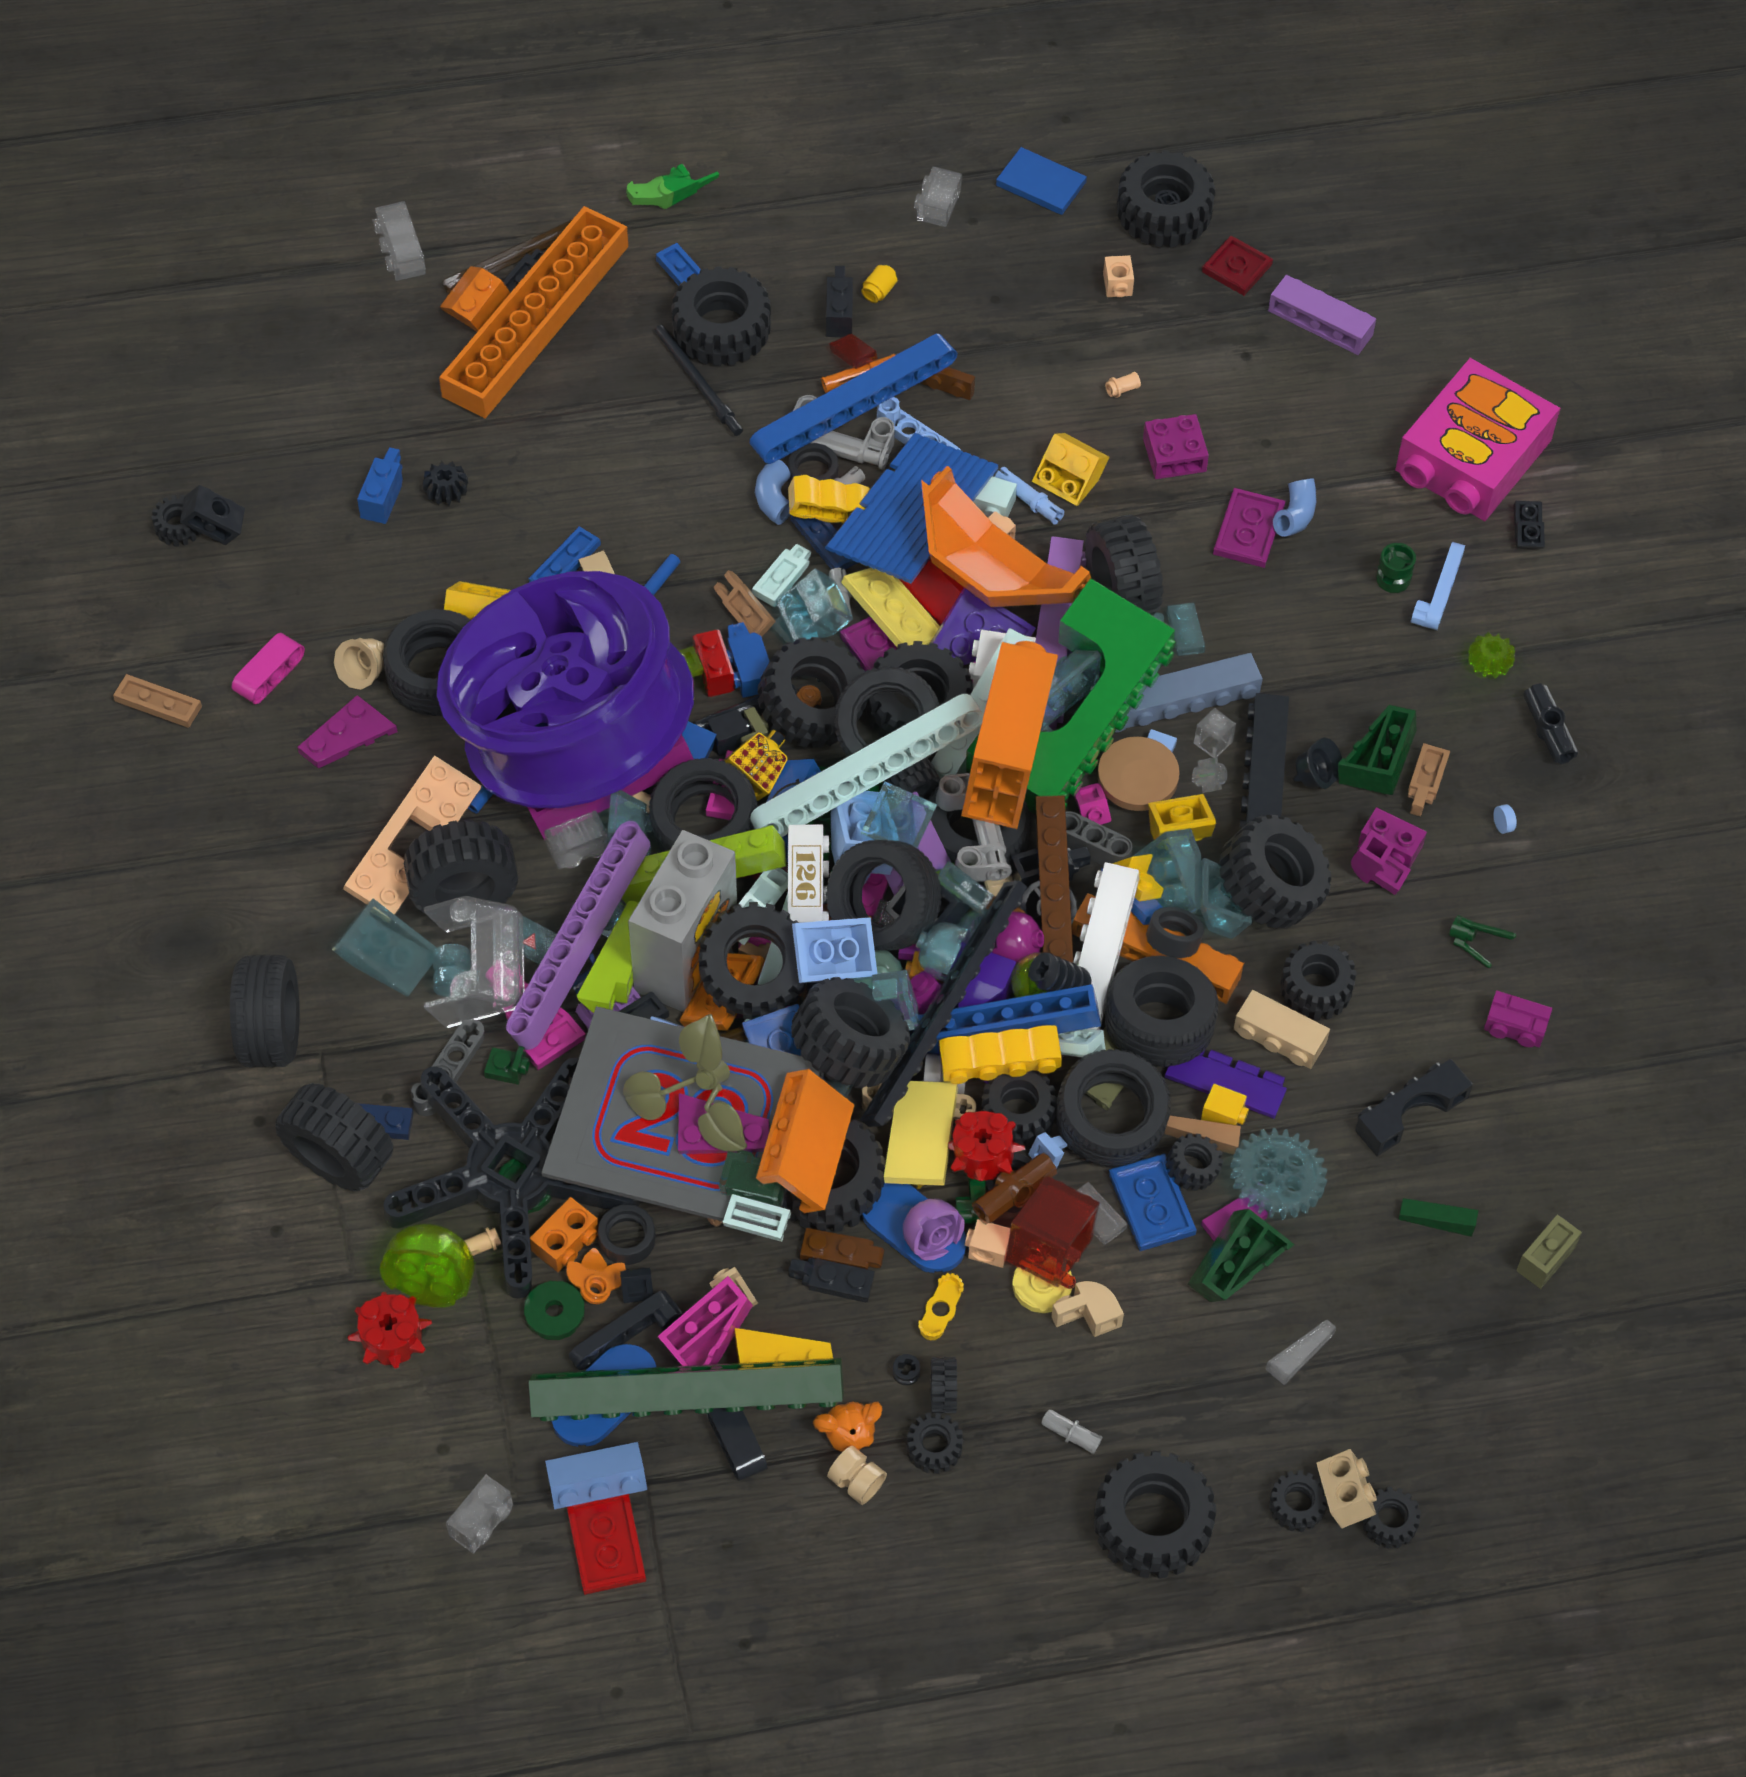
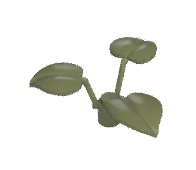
M709 1014L687 1025L679 1036V1046L684 1057L690 1062H697L699 1070L696 1076L661 1090L659 1078L651 1072L642 1071L628 1078L623 1087V1094L626 1102L637 1115L647 1120H655L661 1117L666 1110V1101L663 1095H667L695 1082L702 1089H712L713 1091L704 1106L707 1113L701 1115L698 1119L699 1130L703 1138L711 1146L723 1151H740L748 1146L744 1139L743 1126L738 1113L731 1105L724 1102H716L712 1105L716 1095L722 1090L720 1084L728 1080L730 1070L728 1065L722 1061L719 1033L712 1015Z

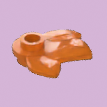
M592 1248L584 1256L581 1263L568 1261L566 1268L567 1277L570 1282L580 1288L582 1297L591 1304L604 1303L610 1296L611 1291L621 1287L620 1271L626 1270L624 1263H614L607 1266L604 1258L596 1248ZM590 1288H597L600 1293H594Z

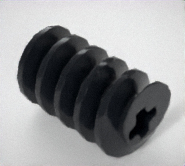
M1048 952L1037 955L1029 968V978L1035 982L1037 988L1046 992L1091 985L1092 982L1090 973L1086 968Z

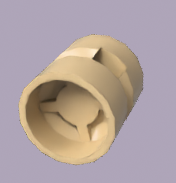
M850 1446L832 1464L827 1477L840 1488L848 1487V1494L859 1504L863 1505L877 1493L884 1483L887 1473L874 1462L866 1463L867 1456L854 1446Z

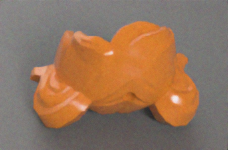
M858 1402L840 1404L833 1407L828 1414L816 1416L813 1420V1425L819 1432H826V1436L835 1450L843 1452L850 1446L860 1450L863 1447H869L873 1443L875 1422L882 1414V1406L879 1402L866 1405ZM851 1429H855L854 1434H850Z

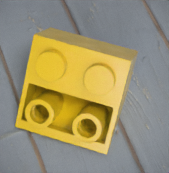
M1066 433L1054 434L1032 482L1078 506L1099 481L1109 456Z

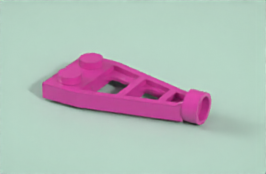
M498 963L486 972L485 979L494 988L507 1019H509L514 1008L508 998L518 991L524 993L528 984L508 970L503 963ZM560 1007L541 1042L535 1048L526 1050V1056L530 1058L531 1063L536 1069L540 1070L584 1041L586 1035L569 1013Z

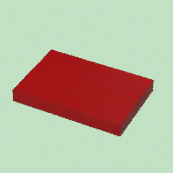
M629 1494L567 1507L584 1595L646 1582Z

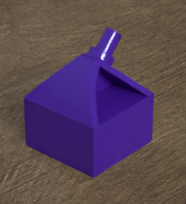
M961 943L959 950L949 969V973L953 968L954 964L956 963V961L958 960L967 943ZM991 952L980 964L981 970L979 974L970 981L965 989V997L954 1008L1010 999L1014 991L1016 961Z

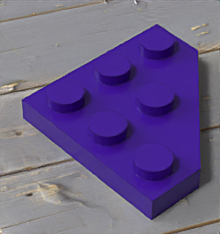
M964 587L931 643L938 644L937 648L941 650L944 648L952 651L953 658L959 657L963 661V665L970 664V662H976L977 657L972 656L974 640H980L981 630L1007 633L1010 628L1024 636L1031 637L1036 628L1004 607L988 606Z

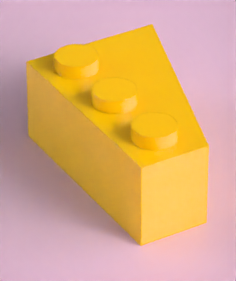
M735 1328L738 1363L833 1358L831 1343Z

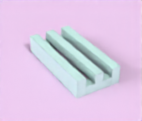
M732 1194L723 1224L726 1227L782 1242L783 1233L787 1228V1221L790 1218L791 1212L785 1208ZM740 1205L780 1216L781 1219L778 1221L735 1209V1206ZM732 1216L768 1225L778 1229L777 1231L750 1223L742 1222L739 1220L732 1219Z

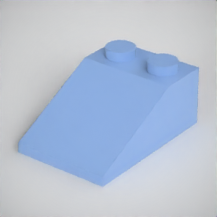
M864 791L831 810V850L835 865L836 861L840 859V856L845 851L850 850L852 846L868 840L898 841L886 793ZM884 863L875 867L871 873L890 875L893 867Z
M871 918L792 924L799 983H818L827 978L830 980L833 977H840L841 980L845 978L862 980L878 976Z

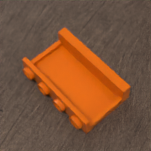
M810 1069L787 1073L756 1179L763 1184L778 1182L802 1200L799 1210L803 1213L825 1210L854 1104Z

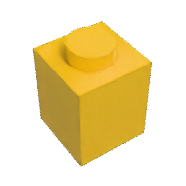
M1213 1084L1203 1107L1201 1120L1230 1125H1243L1249 1108L1245 1107L1247 1096Z

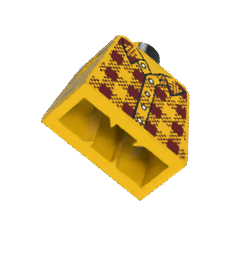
M775 730L771 731L767 738L758 732L723 760L735 766L737 770L742 771V774H745L752 784L757 801L771 792L788 759L779 749L785 742V738Z

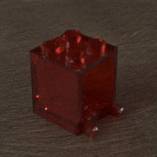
M1046 1176L1011 1223L1005 1260L1056 1287L1062 1285L1068 1289L1074 1288L1076 1279L1068 1273L1075 1263L1080 1261L1081 1255L1093 1240L1100 1202L1094 1200L1089 1195L1080 1193L1061 1181Z

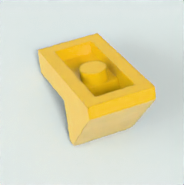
M1152 854L1134 856L1112 863L1139 870V882L1135 898L1138 901L1161 898L1164 890L1155 881L1153 876L1147 874L1153 857Z

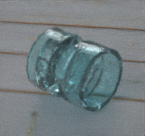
M446 944L436 948L433 952V968L435 971L433 974L434 992L447 998L465 996L471 991V972L469 971L471 969L470 950L465 946L457 944Z

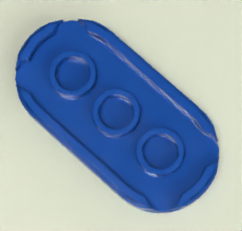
M884 1182L878 1202H874L873 1209L867 1215L865 1213L862 1214L867 1227L916 1267L925 1272L934 1273V1271H942L943 1273L957 1267L965 1255V1232L963 1231L957 1244L952 1241L949 1246L944 1248L949 1251L944 1256L935 1260L921 1259L918 1255L914 1254L906 1243L903 1236V1223L911 1208L927 1198L910 1184Z
M623 1344L607 1350L586 1371L654 1368L656 1364L653 1357L645 1349L636 1345ZM632 1412L620 1413V1416L616 1418H602L601 1414H590L589 1418L582 1420H573L570 1416H558V1419L552 1421L556 1435L566 1444L577 1447L578 1445L591 1446L602 1441Z

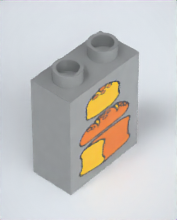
M685 830L681 831L628 920L633 982L637 993L646 995L649 992H653L663 1004L681 1012L685 1011L702 981L699 974L701 939L705 937L709 924L711 922L715 923L720 913L723 911L729 913L732 911V906L737 905L735 851Z

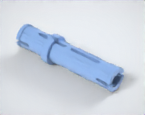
M1006 467L1001 468V471L1004 473L998 470L995 477L1016 483V496L1027 503L1031 511L1034 513L1039 512L1051 521L1052 524H1057L1058 520L1060 521L1063 518L1064 510L1048 500V496L1045 493L1037 492Z

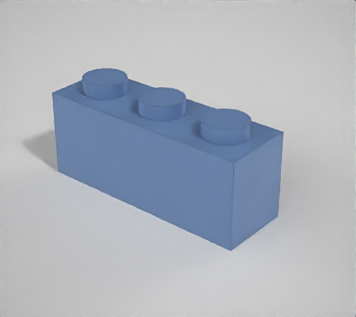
M638 1442L545 1461L554 1509L647 1490Z

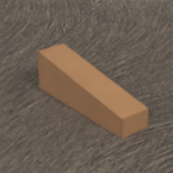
M1170 1116L1164 1134L1176 1138L1185 1137L1189 1133H1192L1193 1137L1196 1133L1201 1134L1202 1139L1208 1137L1211 1144L1215 1142L1218 1145L1216 1150L1237 1155L1241 1126Z

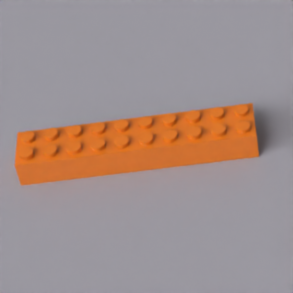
M584 206L441 374L439 379L442 397L486 419L628 248L627 226Z

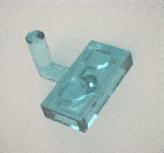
M1186 603L1167 606L1170 627L1175 629L1174 641H1176L1177 656L1204 653L1205 643L1195 604ZM1154 614L1155 618L1164 623L1163 614Z

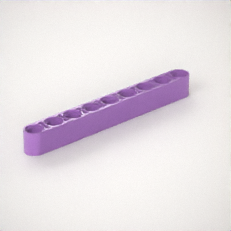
M634 821L622 823L615 831L507 1021L506 1030L519 1046L525 1047V1050L533 1049L541 1042L650 848V841Z

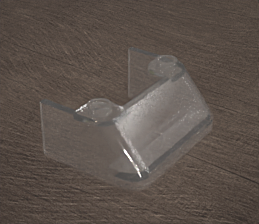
M462 896L424 907V913L446 933L471 926V970L462 972L453 979L450 986V996L424 1003V1008L446 1028L460 1025L464 1020H479L514 1010L524 993L522 914L513 905L470 896Z

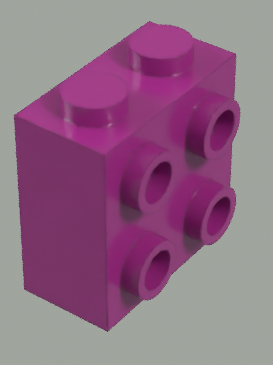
M1196 414L1181 415L1167 419H1154L1145 422L1143 440L1155 479L1207 471L1209 454Z

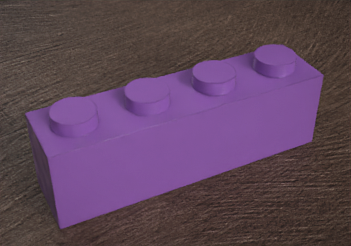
M1285 275L1270 297L1269 312L1356 355L1360 354L1373 336L1376 318L1288 275Z

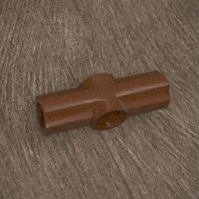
M1042 1153L1017 1171L1012 1170L1010 1174L1002 1172L996 1180L995 1187L972 1203L973 1211L979 1220L986 1225L993 1222L1014 1205L1018 1208L1026 1206L1032 1200L1035 1190L1057 1174L1056 1166L1048 1155Z

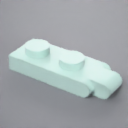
M798 544L791 550L785 549L752 588L754 596L775 607L809 566L808 559L811 551Z

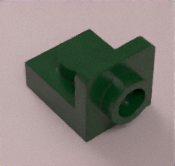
M519 1046L517 1052L492 1047L484 1071L485 1078L519 1085L522 1075H527L530 1066V1058L526 1057L525 1047Z

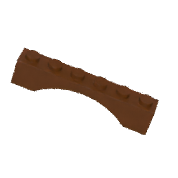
M1065 795L1037 796L1035 803L1040 878L1041 926L1044 934L1042 953L1048 952L1073 963Z

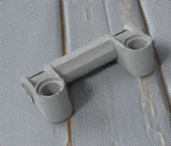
M812 395L800 397L793 411L817 398ZM880 417L872 422L865 440L830 431L810 443L826 445L834 451L836 456L861 464L867 462L877 465L879 469L884 470L889 454L894 446L895 426L892 420Z
M970 773L949 774L941 778L936 794L938 807L945 811L963 809ZM973 819L979 846H966L959 850L953 869L955 878L963 883L987 880L998 881L1007 878L1012 873L1011 866L1006 862V847L1000 825Z

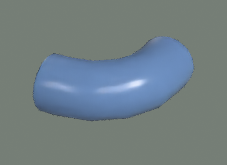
M780 459L771 464L766 463L757 476L754 492L760 510L777 525L784 523L790 516L789 500L784 497L781 488L790 479L791 473Z
M1305 479L1288 484L1290 494L1289 507L1286 510L1278 511L1273 519V526L1278 535L1292 536L1305 530L1312 520L1317 503L1314 479Z

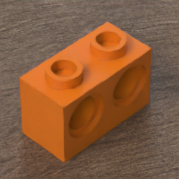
M570 1197L530 1237L531 1251L556 1272H559L564 1266L567 1267L568 1261H575L578 1252L585 1245L589 1246L595 1241L598 1236V1219ZM575 1223L583 1224V1226L579 1229H573L570 1227ZM554 1244L563 1245V1247L558 1250L550 1249V1247Z

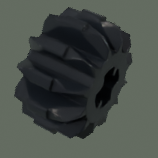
M441 460L439 466L431 464L430 471H425L422 483L423 490L427 493L429 501L435 500L438 506L446 502L450 506L451 501L454 500L460 503L461 496L466 495L468 477L464 473L462 466L455 467L453 461L445 465Z

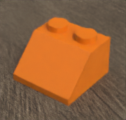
M470 266L441 304L440 308L478 332L507 298L510 291L501 279L480 267Z

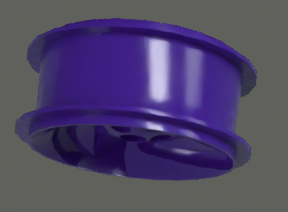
M572 571L539 578L515 588L484 607L462 628L446 652L438 673L437 698L445 721L460 738L465 740V752L471 771L486 790L507 802L530 808H565L593 802L620 791L653 769L672 750L687 726L694 705V680L685 657L670 642V626L661 603L646 587L621 575L602 571ZM512 702L517 712L496 720ZM539 723H548V724H549L548 726H545V727H536V726H535V725H537V724H539Z

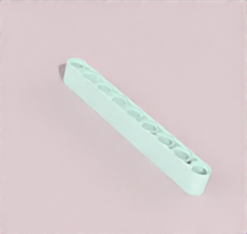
M961 694L760 805L751 813V822L755 829L773 825L780 836L783 837L788 834L789 825H805L976 730L981 726L984 714L971 695Z

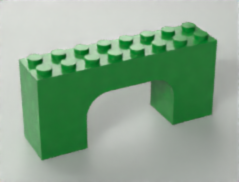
M1091 578L1060 620L1058 643L1092 663L1101 673V677L1064 727L1051 732L1040 731L1024 798L1027 808L1035 815L1037 796L1065 795L1066 802L1070 795L1075 796L1083 784L1081 781L1086 773L1091 774L1098 763L1096 758L1100 752L1103 751L1105 753L1110 748L1114 740L1112 736L1115 731H1121L1129 719L1127 714L1132 708L1136 710L1144 698L1142 694L1147 686L1149 688L1153 687L1159 677L1157 672L1161 666L1166 667L1174 656L1172 650L1176 644V641H1174L1175 629ZM979 734L966 750V771L968 773L971 772Z

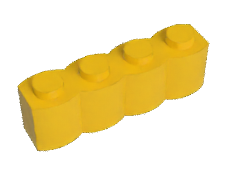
M808 475L794 476L788 487L789 514L799 518H816L824 522L844 523L856 507L863 510L866 509L860 505V502L869 492L870 488L858 483L845 485L833 479L819 481Z
M1053 1025L1038 1026L1030 1029H1012L999 1033H980L969 1037L954 1036L939 1040L944 1081L951 1082L952 1084H962L971 1078H980L985 1081L993 1080L1001 1074L1020 1077L1032 1070L1039 1071L1040 1073H1051L1060 1068L1062 1064L1057 1026Z

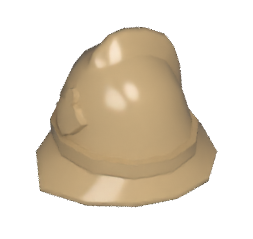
M373 638L350 639L342 642L336 649L334 666L338 678L350 688L361 690L371 685L384 669V643Z

